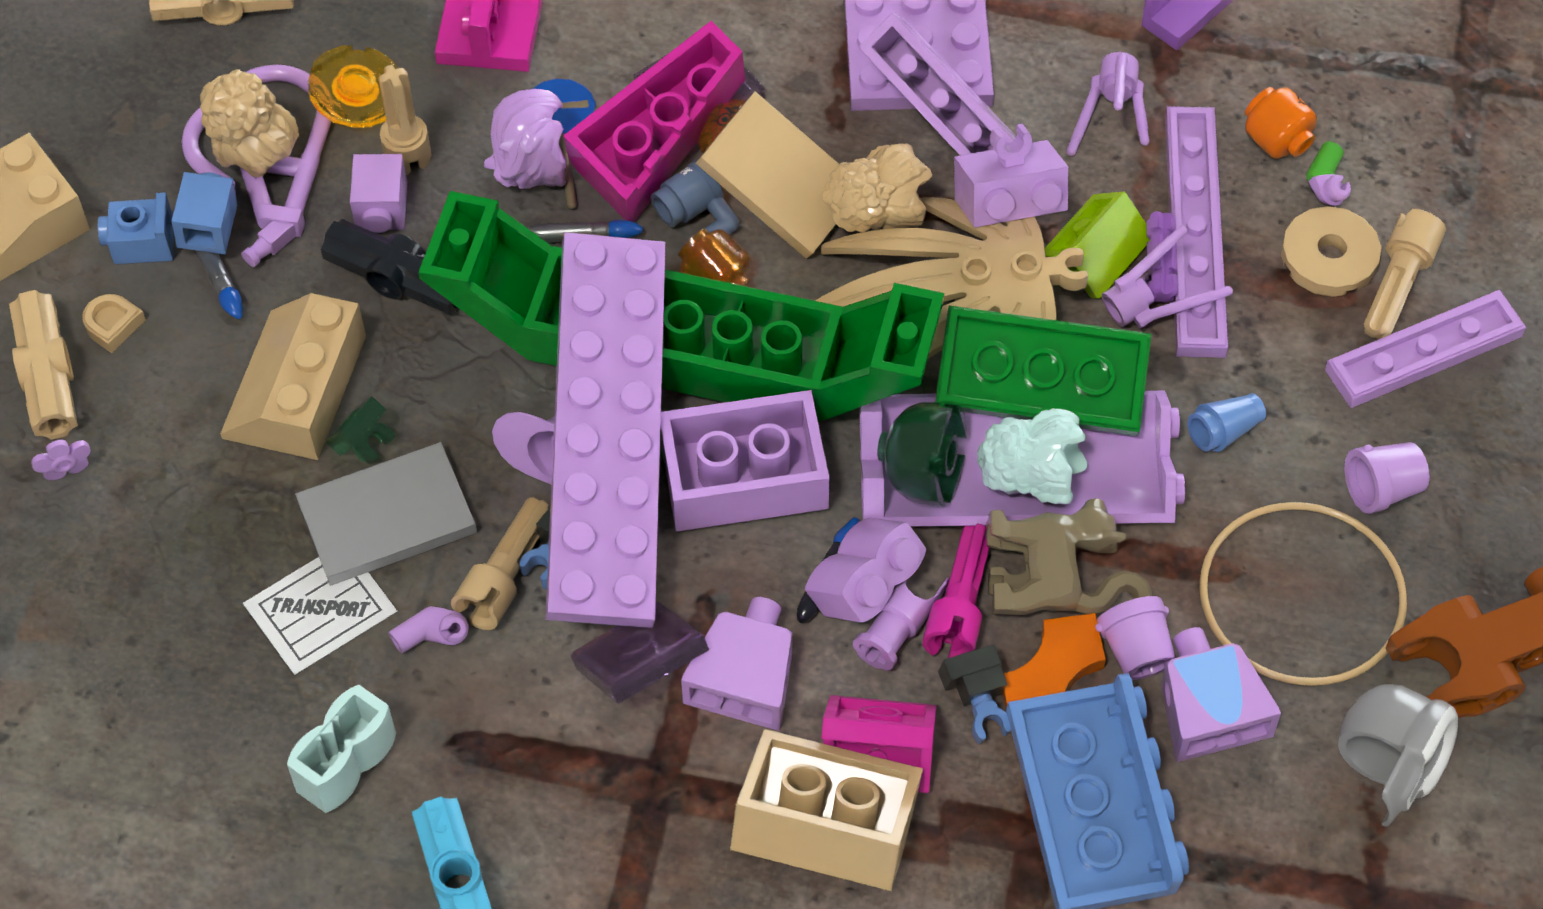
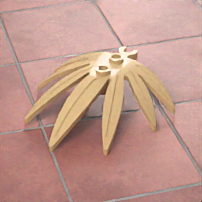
M922 197L920 199L926 206L927 212L983 239V241L957 233L934 229L891 228L852 234L826 242L821 246L822 255L865 254L936 257L943 259L913 262L881 270L849 282L815 301L846 306L891 291L894 283L943 292L944 302L953 299L955 301L942 306L928 356L929 359L943 348L949 305L1056 320V306L1052 286L1060 285L1062 288L1071 291L1084 289L1087 285L1088 273L1087 271L1073 272L1068 269L1069 267L1082 266L1083 249L1068 248L1056 257H1045L1043 237L1035 217L974 228L955 200Z

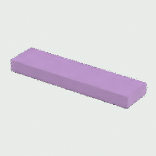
M1497 290L1327 361L1325 371L1351 409L1521 338L1526 326L1502 292Z

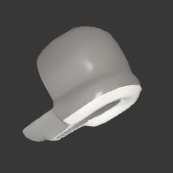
M1394 684L1379 685L1364 692L1355 700L1346 712L1340 727L1338 741L1341 756L1353 769L1365 777L1385 785L1382 799L1387 805L1388 812L1381 823L1385 827H1388L1401 811H1408L1415 798H1422L1435 789L1451 757L1458 730V716L1453 706L1443 700H1431L1404 686Z

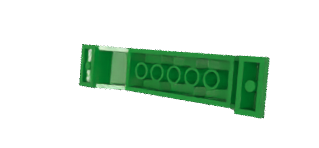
M450 191L419 269L420 279L525 359L557 366L562 248L551 246L501 210L498 200ZM665 270L661 389L721 402H733L811 390L817 420L821 422L921 385L943 306L944 293L894 283L891 291L846 306H838Z

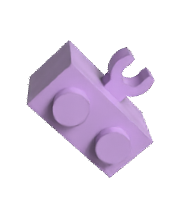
M1018 124L1015 140L1005 144V136L998 128L992 129L990 134V144L994 150L954 157L955 201L974 228L1068 210V165L1048 140L1032 143L1029 131L1023 124Z

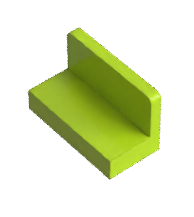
M1125 191L1093 194L1044 248L1045 257H1056L1068 248L1083 249L1082 266L1069 267L1068 269L1073 272L1087 271L1088 279L1084 289L1089 297L1094 299L1102 297V294L1112 286L1114 281L1119 278L1147 246V242L1151 240L1147 237L1146 222Z

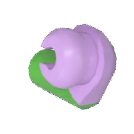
M1329 141L1324 142L1307 171L1306 179L1321 203L1328 206H1337L1348 198L1351 192V185L1349 182L1342 184L1343 176L1335 174V170L1344 156V151L1337 143Z

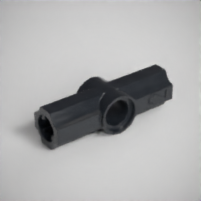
M341 219L339 222L334 221L326 231L324 243L320 249L322 258L365 277L366 282L379 294L390 299H400L403 295H406L449 315L460 310L420 279L419 269L426 252L413 239L402 234H392L389 238H385L344 219Z

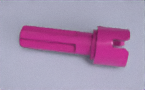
M977 523L975 526H965L962 529L945 597L936 600L932 604L923 636L922 645L931 656L938 654L942 642L951 644L948 658L975 650L983 617L975 603L990 548L986 543L985 525Z

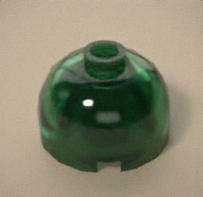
M920 402L904 409L894 419L889 431L881 433L877 448L878 460L885 462L888 479L894 489L905 498L935 506H945L944 502L950 503L954 499L965 460V455L957 454V437L967 438L966 418L961 405L939 402Z

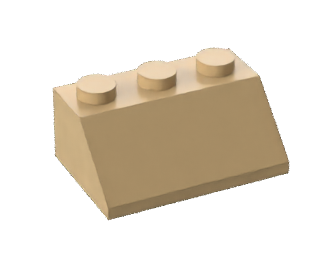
M310 293L271 310L220 433L222 439L318 460L366 338L359 303Z
M764 729L736 803L730 850L891 891L904 851L923 769Z

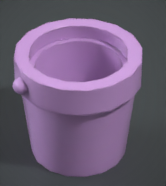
M1412 442L1378 447L1365 445L1349 451L1345 458L1344 472L1349 493L1355 505L1367 514L1383 511L1393 503L1425 491L1429 485L1430 476L1426 458L1422 450Z
M1157 596L1140 597L1123 602L1110 608L1097 619L1095 629L1101 633L1102 638L1107 640L1123 674L1129 673L1132 680L1148 678L1163 672L1166 663L1175 658L1166 622L1169 608L1164 606L1162 598Z

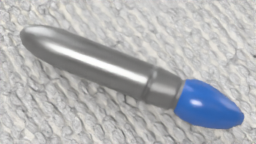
M613 220L609 223H543L528 227L530 231L547 243L562 242L564 232L632 238L643 231L642 226L627 220Z
M195 250L214 289L219 295L221 307L230 316L236 319L242 318L243 306L241 295L234 288L233 282L219 254Z

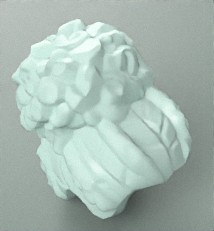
M1052 408L1041 411L1033 420H1019L1013 417H1006L1001 420L1000 424H993L986 431L985 440L979 446L977 452V463L982 470V481L985 486L992 490H1002L1008 495L1019 492L1022 494L1031 493L1043 503L1070 504L1072 502V474L1081 473L1087 468L1085 456L1078 448V443L1085 441L1086 435L1080 429L1079 417L1076 414L1065 409Z

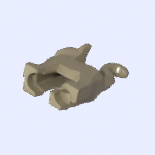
M1096 498L1087 500L1083 507L1072 515L1046 512L1027 519L1009 521L1002 510H991L988 514L986 522L987 546L997 550L1023 552L1025 572L1020 574H1009L1004 567H990L988 571V595L993 596L992 614L1027 615L1043 609L1049 612L1076 611L1084 614H1096L1106 612L1122 592L1131 593L1133 599L1152 596V591L1144 578L1137 573L1120 571L1106 577L1095 593L1090 594L1082 591L1075 548L1096 553H1114L1117 551V542L1126 539V533L1117 531L1115 519L1108 513L1103 500Z

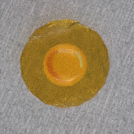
M341 45L325 51L313 62L308 79L309 98L317 111L334 123L352 128L372 127L387 121L378 78L384 74V68L388 65H393L395 69H399L394 61L380 51L365 47V51L352 50L353 45Z

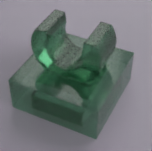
M371 396L356 406L325 443L340 456L354 447V452L361 461L365 463L373 462L379 455L370 448L368 444L369 435L376 436L385 445L395 438V434L389 426L383 423H376L387 409Z

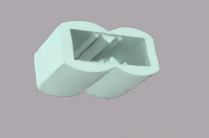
M360 685L354 686L342 693L330 706L325 716L324 724L305 734L290 753L287 767L296 792L324 813L330 812L342 805L357 787L361 773L377 765L387 755L394 743L396 732L388 704Z

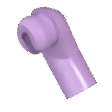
M430 606L393 628L388 634L395 647L403 654L424 640L445 645L461 643L468 634L469 625L461 613Z

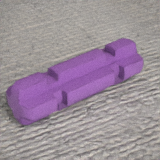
M1159 211L1151 213L1150 219L1146 222L1147 237L1151 240L1147 242V255L1176 230L1175 218L1171 213H1161ZM1176 244L1148 269V276L1152 279L1148 281V286L1154 296V302H1172L1174 296L1178 293V278L1173 274L1177 272Z

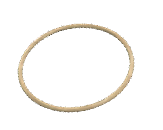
M1302 502L1277 503L1257 508L1240 516L1224 528L1216 537L1204 558L1200 574L1202 608L1206 620L1219 642L1223 646L1232 644L1219 628L1212 614L1208 599L1207 581L1213 557L1222 542L1242 524L1267 513L1282 510H1307L1330 515L1352 525L1365 534L1387 559L1393 570L1399 592L1398 616L1391 635L1403 628L1407 610V592L1401 569L1394 555L1370 528L1357 519L1336 509ZM1388 640L1380 651L1364 664L1350 671L1328 677L1307 678L1285 675L1265 668L1251 659L1249 661L1257 673L1274 680L1296 685H1329L1352 679L1374 667L1387 655L1386 645Z

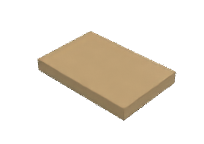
M755 91L695 164L807 259L815 252L836 225L833 220L832 211L822 199V193L825 191V184L830 180V173L836 170L839 163Z

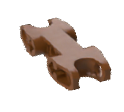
M1543 566L1532 572L1524 581V586L1530 597L1483 614L1471 595L1460 596L1434 606L1424 615L1389 637L1386 650L1392 661L1398 660L1403 662L1411 659L1429 658L1439 662L1449 672L1451 680L1436 688L1433 693L1426 697L1431 700L1437 699L1447 702L1455 708L1458 718L1479 716L1513 701L1523 693L1526 687L1518 673L1543 664Z

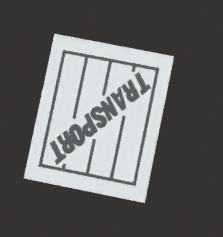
M319 557L243 602L246 609L294 675L397 612L369 572L330 586Z

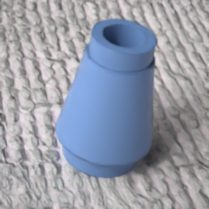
M1253 393L1246 396L1200 404L1195 409V413L1188 417V431L1194 444L1202 451L1213 450L1220 452L1258 423L1264 421L1266 410L1262 400Z

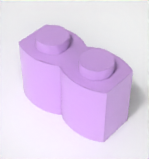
M875 518L864 519L848 531L840 544L838 553L829 556L814 569L807 581L805 591L825 617L856 622L868 621L885 607L892 595L894 585L906 581L915 573L925 556L926 548L908 522Z

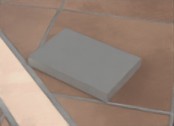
M441 442L295 493L330 586L477 533L475 521Z

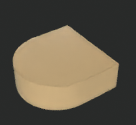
M105 294L94 298L87 304L82 316L89 337L110 353L114 352L146 321L141 309L122 296L115 294Z

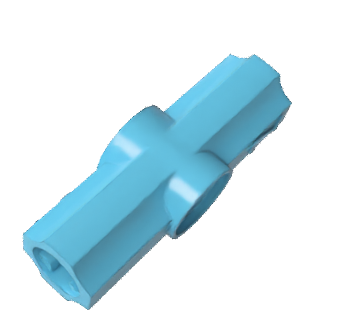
M441 796L423 802L422 806L412 811V818L440 909H492L483 882L480 865L475 857L458 799H448ZM455 875H465L471 878L466 885L460 888L453 889L445 886L448 879Z

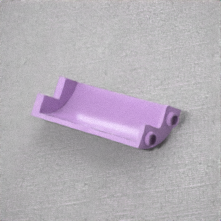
M1165 390L1144 392L1138 436L1080 428L1086 437L1085 441L1078 443V448L1085 456L1087 468L1081 473L1072 474L1071 491L1073 500L1070 504L1043 503L1031 493L1022 494L1019 492L1008 495L1002 490H992L983 484L982 470L977 463V452L979 446L985 440L986 431L993 424H1000L1004 417L934 408L936 394H895L859 407L863 520L875 518L908 522L910 526H974L977 523L986 525L988 514L991 510H1002L1009 521L1027 519L1046 512L1072 515L1079 511L1087 500L1096 498L1104 501L1107 511L1114 517L1115 523H1175L1176 505L1184 504L1183 473H1176L1170 458V438L1179 437L1178 408H1171Z

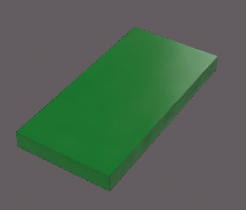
M949 305L934 408L1004 418L1013 417L1019 420H1033L1041 411L1052 408L1065 409L1079 417V426L1082 429L1138 436L1141 425L1151 333Z

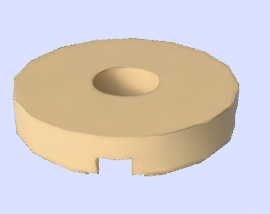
M1327 206L1309 209L1294 218L1285 231L1281 258L1283 264L1286 263L1287 268L1291 271L1290 277L1298 285L1314 294L1336 297L1346 295V292L1349 290H1354L1357 287L1360 290L1368 285L1377 272L1382 247L1377 232L1363 217L1348 209ZM1326 245L1334 246L1343 253V256L1334 259L1328 258L1321 254L1319 248Z

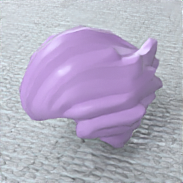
M541 89L518 91L503 98L493 111L490 133L493 154L484 160V167L494 170L493 175L496 182H500L505 187L518 186L521 189H529L537 185L562 187L566 184V158L559 147L563 128L559 121L552 120L555 111L563 108V105L557 95L551 91Z

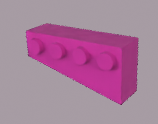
M712 21L708 22L563 135L569 163L624 220L635 222L651 202V194L659 190L660 185L670 178L712 124L711 121L716 119L746 80L743 51Z

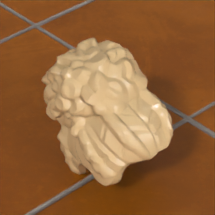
M236 69L229 74L218 76L203 87V91L200 94V109L203 114L201 122L205 127L206 135L211 138L213 155L222 167L228 168L231 165H237L247 171L252 177L258 178L263 176L274 163L290 156L296 139L299 136L296 120L289 111L276 103L274 94L267 88L266 84H262V79L258 78L255 73H247Z
M900 143L878 146L870 152L867 158L855 159L850 163H840L836 170L830 173V180L825 184L822 199L832 211L833 220L837 226L849 232L854 230L866 232L870 228L879 230L881 227L883 229L918 228L923 224L926 206L921 201L917 189L932 178V173L915 156L910 144Z

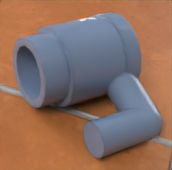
M695 160L687 168L660 185V189L651 194V201L659 217L669 227H674L681 221L686 223L707 209L716 221L699 231L697 237L700 243L706 249H709L735 232L739 227V219L723 199V191L720 184L695 164L697 162Z

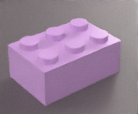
M811 390L661 412L660 442L676 532L829 509V474Z

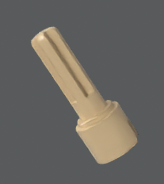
M388 65L384 68V74L378 78L387 120L381 127L380 139L383 154H402L405 172L408 175L411 172L410 163L417 161L420 169H425L430 163L432 154L426 124L421 118L415 116L407 71L404 68L395 69L393 65Z
M1411 209L1406 216L1400 213L1386 245V251L1391 261L1364 322V331L1367 336L1381 339L1392 334L1418 271L1432 266L1446 232L1445 224L1432 213L1420 209Z
M530 497L524 502L488 562L473 565L453 596L451 607L458 613L467 609L470 602L476 606L469 618L471 626L483 630L495 629L517 594V588L513 579L520 569L519 563L522 556L532 550L539 538L536 523L548 510L549 504L546 501H539L534 497Z

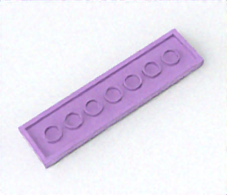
M564 232L561 258L546 620L652 628L655 621L665 242Z

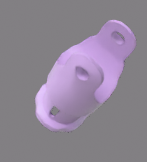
M949 578L945 579L936 594L928 600L915 596L907 588L906 581L894 585L889 601L877 614V618L868 631L858 634L853 640V648L858 656L876 669L886 671L893 669L898 659L897 651L906 638L915 636L929 616L932 604L942 598L948 586Z

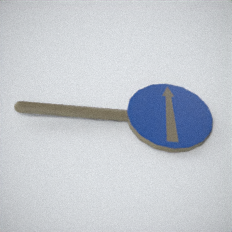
M552 79L544 81L532 89L549 90L557 95L562 102L563 108L555 111L552 120L559 121L563 128L559 145L566 158V184L564 185L566 202L569 209H574L576 207L572 165L569 163L563 135L595 111V101L591 92L582 84L570 79Z

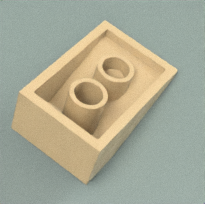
M30 133L0 148L1 281L90 230L78 195Z

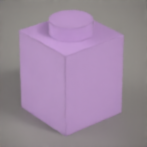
M353 154L350 205L354 224L378 233L387 230H404L407 177L402 154Z

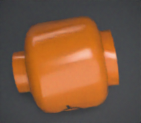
M1272 87L1266 88L1249 103L1245 110V115L1248 117L1245 122L1246 133L1274 159L1283 158L1289 154L1298 157L1315 141L1316 137L1312 132L1316 126L1317 115L1288 87L1276 90Z

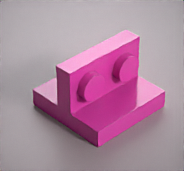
M446 0L435 48L436 63L529 72L543 0Z
M830 695L823 716L821 739H823V744L922 768L918 792L929 793L937 705Z

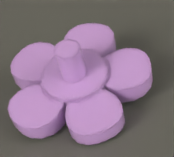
M56 440L46 446L47 453L38 454L33 457L31 464L33 470L43 473L45 479L57 480L63 478L67 471L73 474L85 469L89 464L87 456L90 454L91 449L89 444L83 440L76 441L68 446L66 440Z

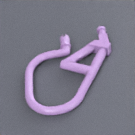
M265 65L246 72L255 73L258 78L262 79V83L282 81L300 87L313 98L317 112L301 158H284L274 163L267 170V173L294 176L285 206L272 205L263 176L258 178L252 177L240 167L257 223L262 229L258 233L256 242L241 253L243 259L251 267L257 266L260 263V259L268 254L275 255L296 236L301 237L305 226L303 211L333 118L332 100L322 83L307 72L286 65ZM199 108L190 117L183 131L182 150L185 159L198 174L211 172L225 178H231L209 162L200 151L199 137L204 126L201 122L203 114Z

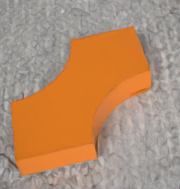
M1095 613L1043 620L1042 643L1035 656L1022 667L1004 673L1008 684L1002 693L1005 711L1008 702L1067 692L1083 676L1104 668L1106 658L1100 632L1095 629L1097 624Z

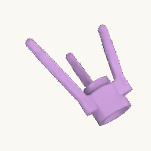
M1114 52L1102 59L1100 75L1092 77L1091 89L1067 148V155L1074 156L1076 154L1100 94H1103L1107 100L1114 102L1113 107L1115 110H1121L1123 102L1130 99V97L1132 98L1140 143L1143 146L1149 144L1148 125L1143 101L1144 83L1138 80L1139 63L1134 56L1124 52Z
M1186 226L1178 227L1132 270L1115 280V286L1102 294V300L1108 313L1119 326L1124 327L1134 321L1139 328H1142L1155 319L1230 296L1233 293L1232 287L1225 286L1160 307L1149 308L1148 305L1154 302V296L1148 286V281L1152 279L1149 278L1148 272H1145L1187 233Z

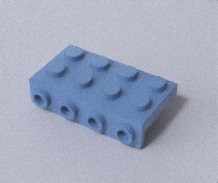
M1130 674L1117 675L1112 684L1008 702L1006 712L1055 909H1099L1176 894L1183 882V875L1189 872L1188 857L1184 844L1181 841L1175 842L1170 825V822H1173L1175 818L1172 797L1168 789L1161 790L1156 773V770H1159L1161 766L1158 745L1153 737L1147 738L1142 720L1147 717L1145 697L1141 687H1133Z

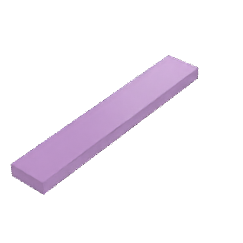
M1211 107L1166 108L1165 127L1169 213L1175 218L1176 229L1180 226L1187 227V233L1176 243L1177 272L1173 274L1178 278V293L1174 296L1173 302L1225 287L1215 108ZM1225 297L1174 314L1176 357L1226 358L1228 337Z

